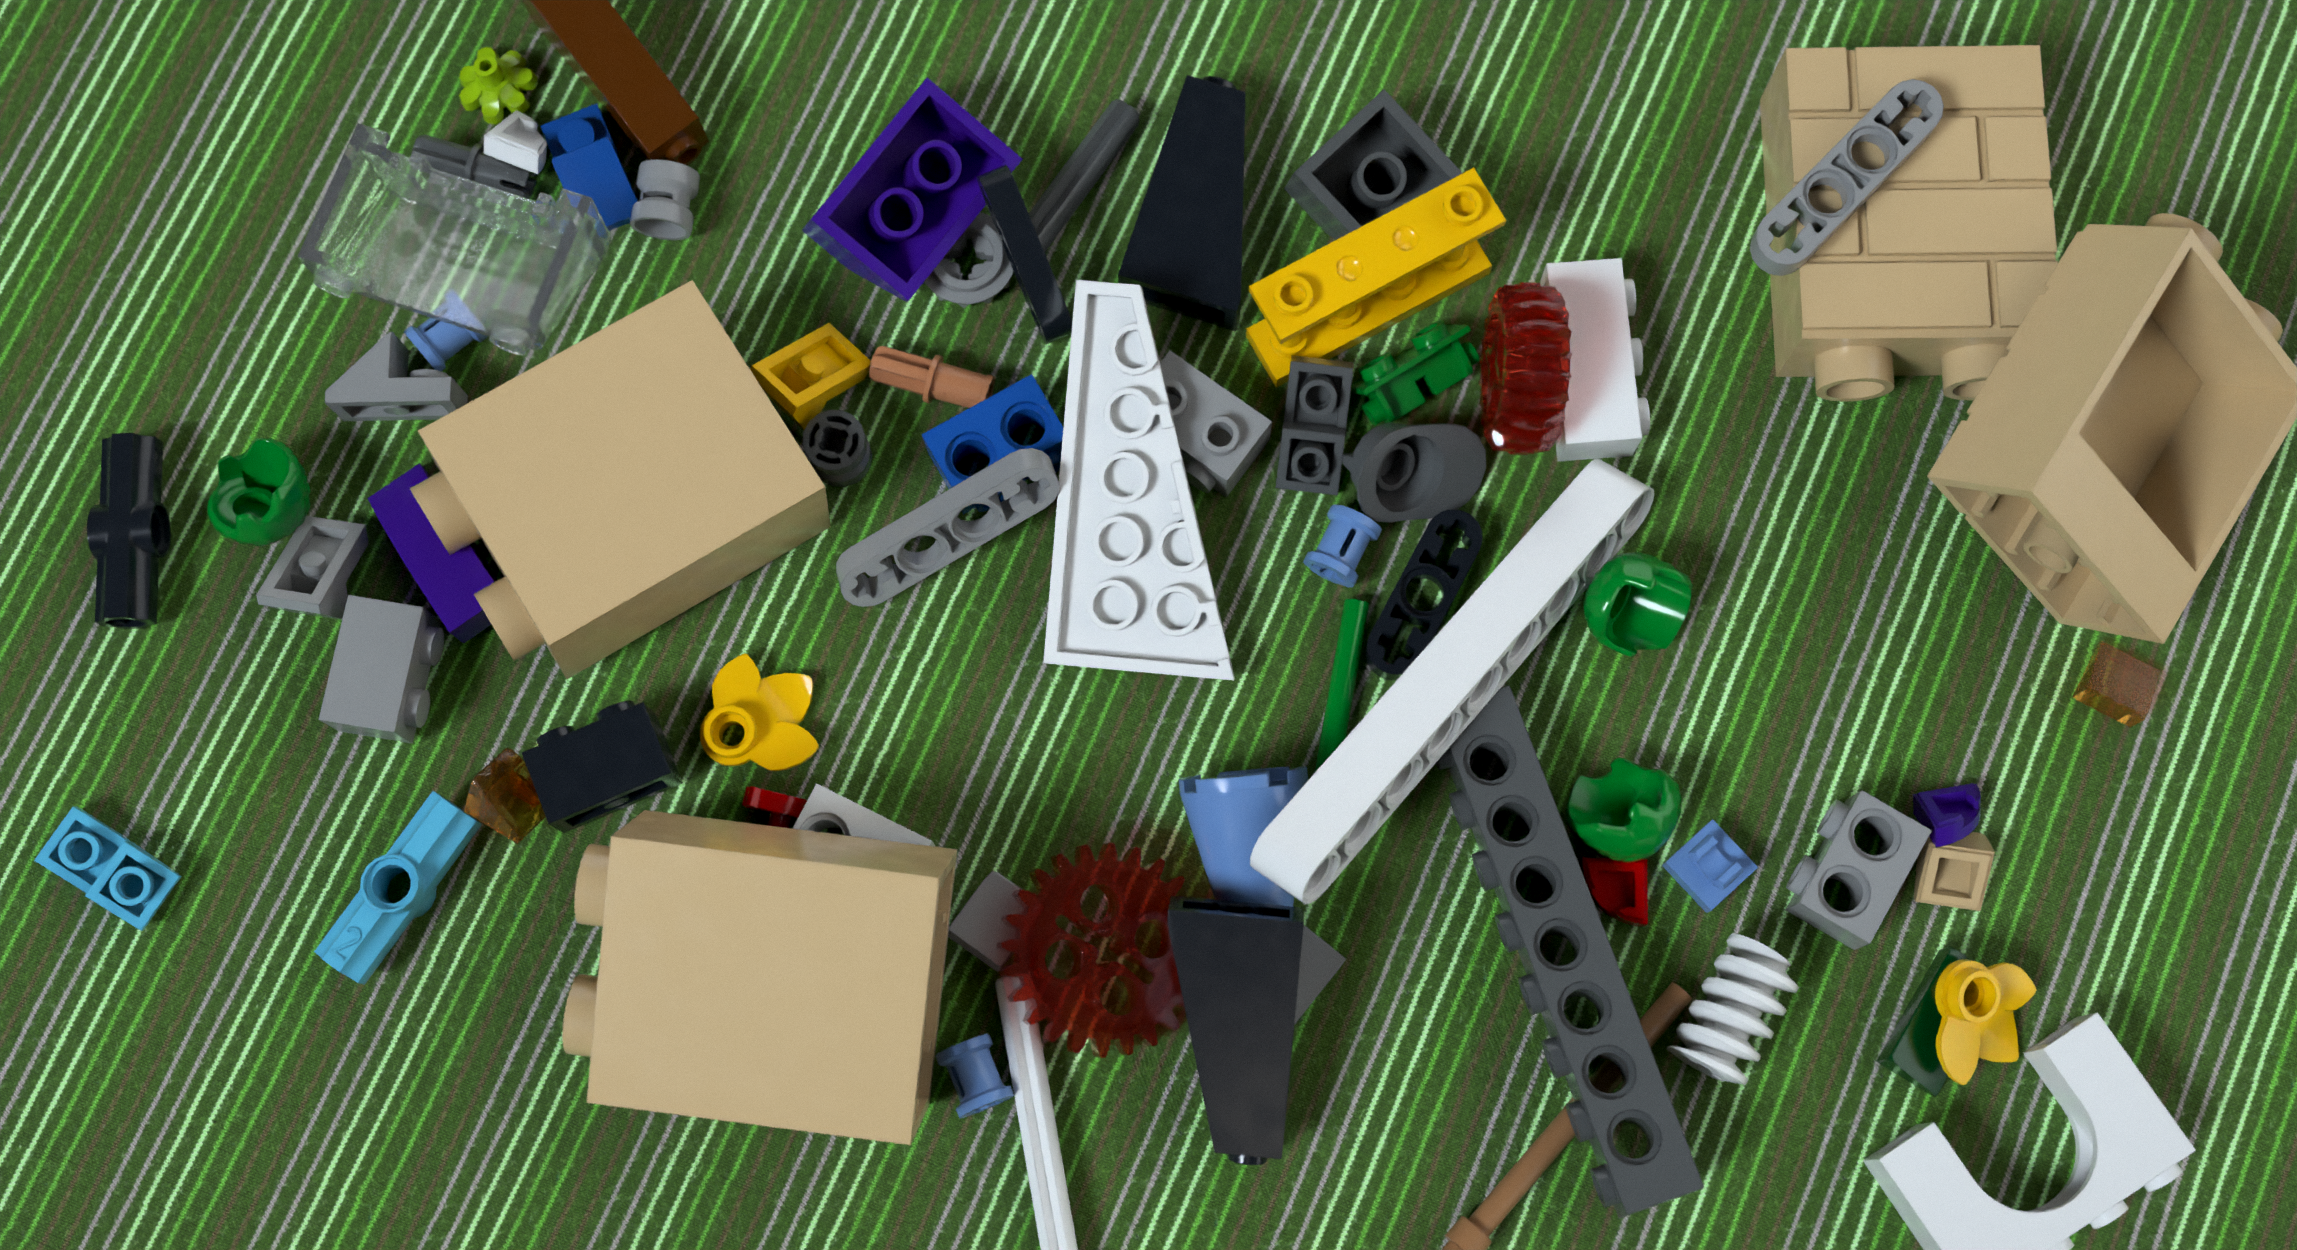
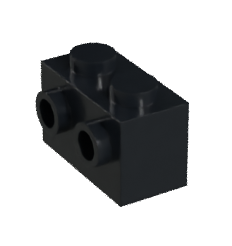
M622 701L610 705L597 713L598 721L574 730L573 726H563L550 730L537 738L538 746L522 752L549 825L562 833H566L683 783L657 715L644 702L634 705L633 701Z

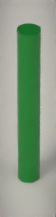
M1344 600L1314 773L1347 737L1369 603L1362 600Z

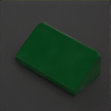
M1951 946L1938 951L1876 1060L1882 1066L1933 1097H1937L1948 1077L1942 1069L1936 1051V1036L1942 1019L1935 1001L1936 985L1941 973L1952 962L1960 959L1970 960Z

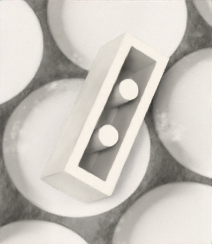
M1622 258L1547 263L1539 283L1557 460L1571 461L1633 456L1642 440V436L1648 435L1650 430L1648 401L1646 398H1638L1635 376L1641 375L1643 371L1642 344L1639 338H1631L1628 316H1634L1636 312L1633 279H1624Z

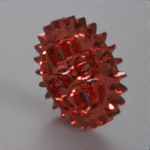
M1112 842L1102 845L1098 861H1095L1093 853L1087 844L1076 847L1075 866L1062 853L1051 856L1055 875L1051 877L1039 868L1033 869L1029 874L1037 891L1032 893L1019 889L1014 890L1012 894L1015 900L1024 908L1022 914L1002 915L1001 918L1002 922L1016 930L1015 939L997 942L998 949L1014 953L1015 959L1014 963L1006 965L999 970V976L1018 977L1021 984L1007 997L1009 1002H1020L1029 999L1032 1006L1026 1012L1022 1021L1026 1025H1033L1044 1018L1048 1020L1043 1040L1053 1043L1065 1031L1068 1032L1067 1051L1079 1054L1088 1038L1091 1041L1094 1057L1106 1058L1111 1039L1114 1040L1121 1055L1133 1054V1035H1137L1147 1046L1157 1045L1158 1038L1154 1025L1158 1023L1168 1030H1177L1180 1026L1172 1009L1175 1006L1185 1008L1167 925L1171 895L1176 896L1185 878L1182 875L1175 876L1163 882L1160 877L1164 869L1165 860L1162 858L1154 859L1145 868H1141V848L1138 847L1129 848L1122 860L1118 861L1115 843ZM1089 886L1100 888L1108 900L1106 915L1097 923L1088 920L1080 908L1082 894ZM1058 915L1066 917L1075 927L1091 938L1098 939L1111 936L1110 950L1121 958L1152 974V982L1145 984L1133 972L1116 961H1100L1097 964L1095 961L1099 956L1098 949L1087 941L1058 927L1055 923L1056 917ZM1146 921L1153 923L1161 934L1159 951L1150 958L1143 956L1135 944L1137 929ZM1057 941L1065 943L1074 955V964L1071 971L1061 979L1054 977L1048 971L1045 964V955L1048 948ZM1112 977L1119 978L1125 984L1128 994L1125 1006L1115 1014L1109 1013L1103 1007L1100 1000V991L1103 984Z

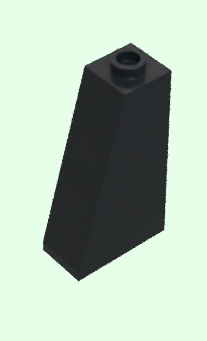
M1187 75L1118 273V283L1140 285L1145 302L1148 305L1236 331L1240 321L1246 92L1237 90L1231 82L1223 78L1206 76L1200 79Z
M1171 895L1167 925L1214 1152L1228 1154L1229 1160L1244 1165H1261L1267 1162V1158L1282 1159L1304 926L1303 908Z

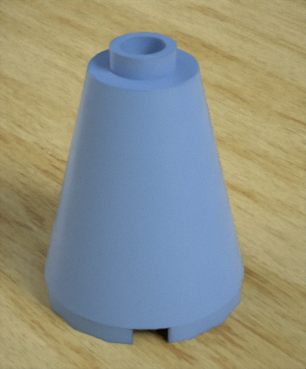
M1301 766L1290 770V767H1274L1220 772L1217 778L1201 779V775L1179 779V794L1215 900L1293 907L1294 896L1254 870L1250 865V856L1253 847L1264 830L1308 781L1307 766Z

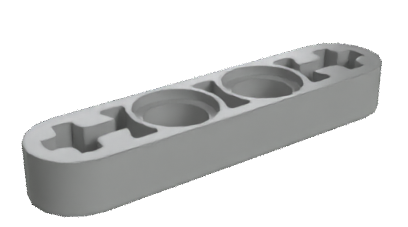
M1915 79L1902 81L1894 86L1763 218L1752 236L1750 244L1752 259L1757 266L1768 274L1778 276L1792 274L1801 268L1930 136L1943 116L1944 105L1938 91L1925 81ZM1913 103L1919 106L1922 110L1919 117L1912 118L1896 136L1889 127L1894 123L1902 108L1906 109ZM1860 142H1870L1877 145L1884 154V166L1875 170H1868L1858 166L1852 158V146ZM1818 185H1827L1834 188L1841 196L1842 209L1830 214L1819 212L1809 201V189ZM1798 218L1805 227L1799 232L1791 248H1785L1779 254L1773 251L1770 244L1774 236L1777 238L1783 236Z
M1034 448L1020 449L1012 452L848 548L840 555L836 562V574L845 600L861 607L875 606L885 602L1045 509L1057 497L1060 485L1050 457L1043 451ZM1029 477L1034 482L1027 484L1022 479ZM997 492H1002L1005 501L1000 502ZM972 504H984L990 507L987 514L977 520L965 521L958 518L959 513L965 507ZM927 535L936 539L930 548L921 552H911L904 549L906 543L917 536ZM890 555H893V556H894V560H895L896 564H893L892 558H891ZM863 572H866L867 575H869V576H871V577L867 578V577H866L864 574H862V573H863Z

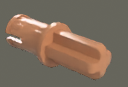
M879 346L875 350L870 362L869 377L872 381L923 395V402L928 404L933 399L971 408L991 397L995 386V377L993 375H984L943 363V356L938 354L933 359H929L887 346Z

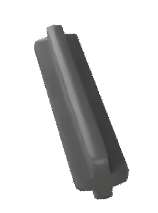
M1116 99L1109 104L1029 212L1044 252L1138 127L1140 121L1139 113L1126 102Z

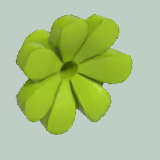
M484 47L478 51L474 66H465L460 71L459 79L461 85L465 87L459 94L461 104L467 111H474L481 106L485 122L488 124H498L503 120L504 107H507L512 113L516 110L521 113L528 110L530 104L521 91H529L536 88L537 76L531 69L524 68L527 61L517 51L510 50L499 58L498 54L491 47Z

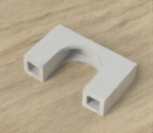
M2098 1012L2074 1018L2023 1052L2067 1115L2075 1138L2076 1154L2071 1176L2061 1192L2045 1205L2024 1212L2009 1208L1995 1201L1975 1182L1934 1122L1916 1124L1863 1160L1923 1250H2071L2074 1244L2069 1237L2089 1223L2093 1229H2098L2111 1223L2128 1210V1206L2124 1202L2125 1198L2143 1186L2147 1192L2155 1191L2173 1181L2183 1172L2178 1162L2196 1151Z

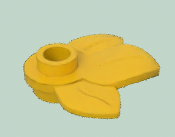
M746 653L728 662L720 669L712 684L714 708L705 716L700 728V741L706 754L712 760L724 766H740L753 761L770 771L787 770L801 765L810 759L819 749V744L799 724L805 718L811 705L813 696L812 678L809 675L799 673H782L761 679L757 666ZM732 725L742 726L744 728L743 740L734 746L725 745L723 742L724 731Z
M1960 959L1952 962L1941 973L1935 990L1936 1006L1942 1016L1936 1036V1051L1942 1069L1954 1082L1966 1085L1974 1074L1978 1058L1991 1062H2015L2018 1060L2019 1046L2013 1010H2017L2027 1003L2037 990L2033 981L2022 968L2006 962L1985 967L1976 961Z

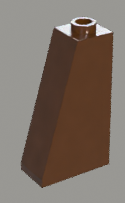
M522 0L534 23L646 160H668L688 166L699 156L702 147L709 142L699 117L608 0Z

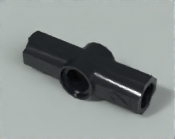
M116 433L112 434L109 438L102 439L100 504L94 505L88 514L87 539L91 553L97 560L95 623L103 627L143 629L157 624L159 558H164L168 554L171 542V524L166 507L161 503L163 442L154 436Z

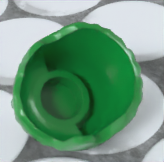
M257 438L243 454L234 457L227 455L218 461L219 483L210 495L207 513L211 524L223 537L233 539L240 544L266 546L291 535L297 527L304 523L311 506L308 477L297 457L283 442L272 438Z
M1641 552L1616 555L1610 561L1605 562L1595 573L1586 591L1584 617L1588 623L1589 631L1600 644L1629 657H1634L1637 654L1636 650L1666 649L1675 639L1687 617L1691 606L1693 585L1688 575L1678 571L1670 563L1661 561L1655 556Z
M1616 758L1610 763L1611 770L1607 774L1598 777L1580 776L1569 793L1565 815L1568 825L1585 844L1612 860L1629 863L1653 855L1669 840L1681 815L1682 796L1679 792L1678 783L1663 770L1645 768L1625 758Z

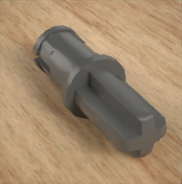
M420 135L417 137L411 152V161L416 170L461 182L464 184L466 191L474 192L477 188H482L517 198L525 203L532 197L537 181L529 179V177H536L538 175L483 154L484 145L480 143L475 144L471 148L429 135Z

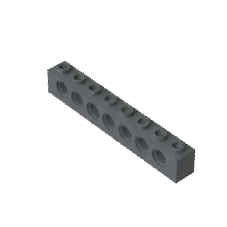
M1510 686L1501 688L1435 764L1439 770L1445 768L1450 770L1457 791L1449 793L1455 818L1461 830L1472 829L1480 850L1472 854L1476 874L1484 891L1494 888L1503 913L1495 915L1499 935L1508 953L1518 950L1527 974L1518 977L1525 1004L1531 1015L1541 1012L1550 1038L1542 1040V1046L1550 1070L1556 1079L1562 1076L1566 1077L1574 1102L1566 1104L1572 1129L1580 1143L1589 1140L1599 1165L1590 1169L1597 1195L1604 1208L1614 1205L1620 1219L1703 1189L1704 1185ZM1478 755H1492L1503 764L1505 774L1499 779L1492 781L1480 779L1471 770L1470 761ZM1502 814H1514L1524 821L1527 826L1528 835L1519 841H1506L1495 832L1493 820ZM1525 874L1539 875L1549 884L1551 897L1542 903L1528 902L1518 893L1516 880ZM1548 935H1560L1566 938L1573 946L1574 961L1564 966L1549 963L1541 954L1540 940ZM1576 996L1590 1000L1598 1012L1597 1025L1590 1029H1579L1571 1025L1564 1014V1002ZM1597 1059H1606L1613 1062L1622 1074L1620 1090L1616 1093L1608 1094L1595 1089L1588 1077L1590 1062ZM1632 1123L1644 1132L1647 1147L1641 1158H1627L1617 1151L1613 1143V1131L1617 1124Z

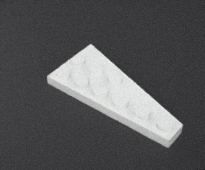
M1076 280L1059 474L1060 485L1057 497L1043 663L1234 681L1235 676L1142 287L1135 284Z

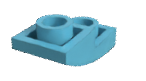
M75 806L71 808L34 860L84 891L87 898L140 931L145 929L182 877L114 829Z

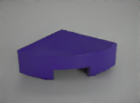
M1971 783L1913 794V814L1920 824L1932 830L1929 838L1935 847L1957 842L1975 830L1981 815V795L1977 784Z

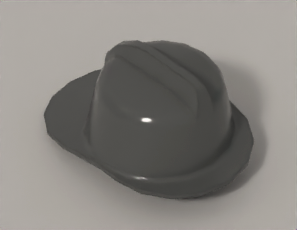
M1388 422L1373 427L1361 438L1354 452L1343 454L1342 462L1350 471L1351 479L1357 490V499L1363 512L1376 522H1396L1429 519L1445 510H1457L1465 505L1481 485L1486 470V451L1479 436L1464 425L1451 423L1406 425Z

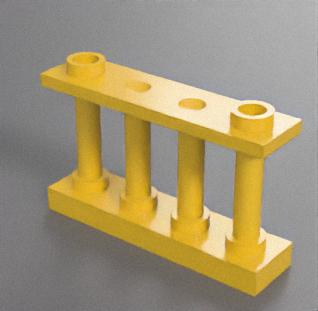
M1473 167L1250 285L1249 292L1265 319L1246 328V337L1275 387L1277 388L1289 381L1292 355L1331 359L1489 275L1492 264L1477 240L1504 226L1506 219Z

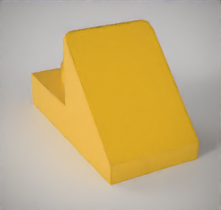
M827 323L753 364L750 370L765 394L805 430L808 422L821 413L827 401L865 379L869 372L871 360L832 324Z

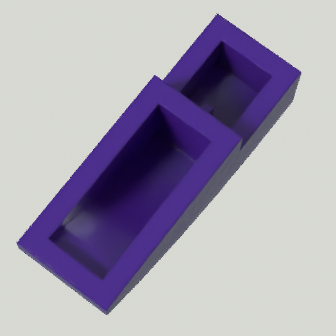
M419 463L367 499L406 567L449 633L462 643H465L492 625L475 598L474 593L496 582L498 579L488 566L490 563L475 542L449 555L409 489L430 477L425 468Z

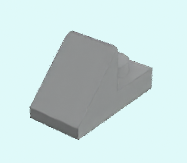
M389 332L325 391V404L343 421L438 420L467 404L468 395L452 377H448L447 373L439 370L418 369L411 371L410 377H408V348L393 332Z
M306 516L304 523L297 527L257 592L258 604L288 612L342 620L348 598L346 582L368 546L366 525Z

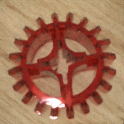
M1520 282L1515 285H1504L1498 288L1493 295V300L1488 305V317L1484 320V337L1481 339L1482 354L1479 361L1481 369L1478 384L1480 385L1479 405L1482 409L1481 423L1484 426V436L1493 451H1507L1510 455L1534 454V452L1550 451L1561 434V424L1565 421L1566 402L1569 401L1570 359L1573 354L1570 352L1572 331L1568 328L1569 312L1565 307V300L1561 292H1558L1554 286H1541L1537 282Z

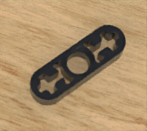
M1005 164L977 176L981 194L1045 344H1049L1072 333L1070 313L1008 166Z
M1456 509L1445 510L1437 514L1429 522L1369 635L1365 656L1370 669L1377 676L1386 680L1397 681L1434 639L1482 545L1483 535L1481 527L1477 520L1467 512ZM1453 527L1459 528L1464 532L1462 543L1469 547L1468 550L1457 547L1446 565L1445 571L1457 573L1455 579H1451L1438 566L1432 565L1435 563L1443 545V539L1436 535L1437 532L1449 534ZM1422 557H1425L1431 564L1420 563ZM1417 579L1431 580L1440 588L1442 602L1431 611H1419L1413 608L1407 601V586ZM1393 611H1397L1407 622L1417 626L1428 627V630L1423 634L1414 626L1407 638L1404 649L1412 657L1410 660L1399 657L1393 665L1383 660L1385 649L1377 643L1380 640L1391 642L1395 638L1403 619L1390 617Z

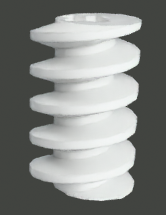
M1732 933L1726 941L1728 947L1736 956L1721 954L1714 962L1716 970L1724 979L1708 977L1701 985L1703 992L1712 1002L1695 1000L1689 1007L1690 1014L1700 1025L1682 1023L1676 1030L1678 1038L1687 1048L1669 1046L1666 1049L1686 1064L1712 1078L1723 1082L1727 1081L1746 1085L1749 1079L1735 1065V1062L1738 1058L1756 1062L1760 1060L1761 1055L1748 1042L1750 1035L1771 1039L1774 1032L1762 1021L1761 1015L1765 1012L1784 1016L1787 1010L1773 994L1776 989L1797 993L1799 986L1787 975L1786 970L1791 964L1782 955L1754 939Z

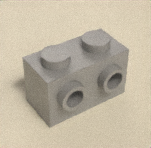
M1169 350L1160 362L1188 482L1205 493H1209L1214 488L1227 498L1269 442L1272 421Z
M348 595L318 720L339 732L413 744L416 727L421 728L425 724L429 713L430 694L425 688L430 666L438 664L443 652L444 632L442 628H439L441 621L424 607Z

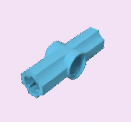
M432 791L386 855L374 859L365 868L361 876L360 890L314 952L340 973L359 984L365 985L410 922L424 915L432 907L436 898L437 885L476 834L482 823L437 792ZM408 872L411 880L408 894L401 901L391 903L387 895L391 879L399 873Z

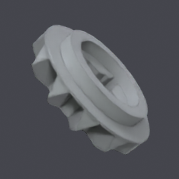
M980 212L924 281L940 301L947 300L957 303L965 309L969 304L979 302L990 304L993 297L1003 288H1009L1014 271L991 216ZM968 239H971L977 258L986 261H984V264H975L972 268V274L968 275V280H964L959 264L950 261L952 258L962 257L964 248H967Z

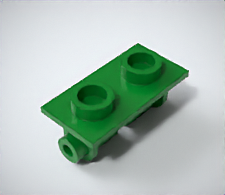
M1443 320L1434 322L1412 335L1410 340L1414 346L1396 357H1393L1391 352L1384 353L1360 367L1358 372L1361 378L1351 384L1350 393L1368 396L1370 401L1363 404L1362 408L1369 421L1374 426L1383 421L1385 423H1393L1425 403L1426 401L1415 383L1421 377L1424 378L1431 393L1437 395L1463 378L1473 374L1472 366L1480 362V357L1469 341L1460 344L1458 338L1471 331L1469 326L1458 324L1445 325Z

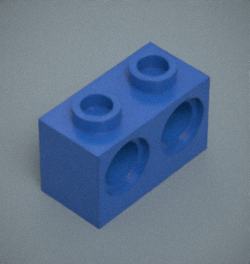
M1032 374L921 434L927 452L948 489L971 477L957 471L959 462L971 454H980L990 460L988 465L990 466L1012 452L1020 449L1034 448L1043 451L1050 457L1055 473L1060 470L1063 426ZM1034 424L1045 431L1043 437L1037 443L1023 446L1011 439L1014 431L1020 426ZM997 492L1000 502L1005 501L1002 492ZM972 504L965 507L962 513L965 514L974 508L978 512H984L989 510L990 507L984 504Z

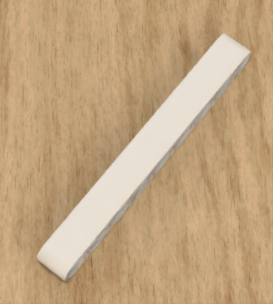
M1598 458L1592 460L1268 825L1253 847L1250 856L1251 867L1302 903L1311 904L1316 901L1586 590L1595 573L1605 562L1610 561L1637 531L1650 511L1654 499V489Z

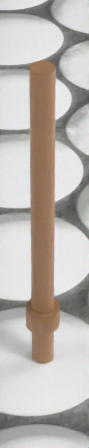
M1673 982L1640 1018V1023L1650 1048L1692 1000L1691 996L1683 988ZM1605 1059L1589 1080L1598 1091L1611 1094L1622 1082V1074L1613 1062ZM1573 1097L1568 1103L1574 1102ZM1566 1106L1468 1219L1461 1216L1445 1234L1448 1243L1442 1250H1487L1492 1241L1488 1237L1575 1137Z

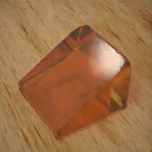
M2100 641L2072 698L2129 727H2133L2144 721L2150 710L2160 670Z
M509 747L505 748L482 769L470 784L464 812L517 844L546 817L525 762Z

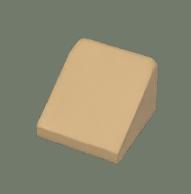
M1971 832L1965 838L1941 847H1935L1928 837L1917 857L1914 888L1915 902L1981 911L1995 853L1987 836L1982 833Z

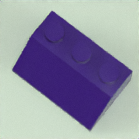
M926 78L803 227L802 231L847 269L908 302L985 207L986 204L976 177L1005 164L1012 173L1022 161V158L929 78Z

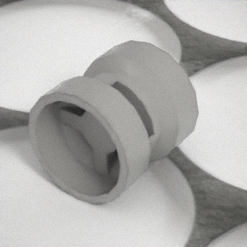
M647 160L642 162L638 169L636 182L641 191L640 200L635 202L632 207L630 219L632 229L643 235L663 240H683L689 238L694 221V216L689 210L690 200L694 199L698 194L699 173L682 163L668 160Z

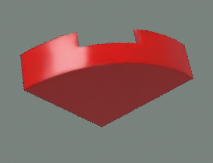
M1581 858L1579 860V866L1591 897L1602 911L1612 918L1629 925L1641 927L1648 925L1647 859L1629 863L1615 861L1610 858Z

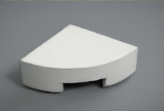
M516 110L484 135L483 154L539 174L546 163L547 144L546 140L537 131L538 124L531 117Z

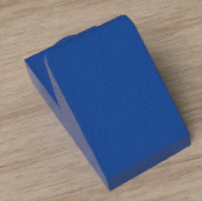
M596 103L541 125L553 156L552 164L586 237L591 239L630 223L632 207L638 199L598 104Z

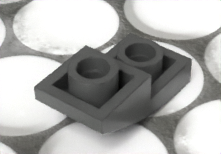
M1292 355L1276 488L1338 495L1354 362Z

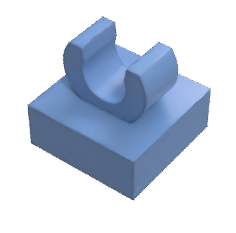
M1713 819L1662 864V867L1706 913L1712 911L1758 868Z

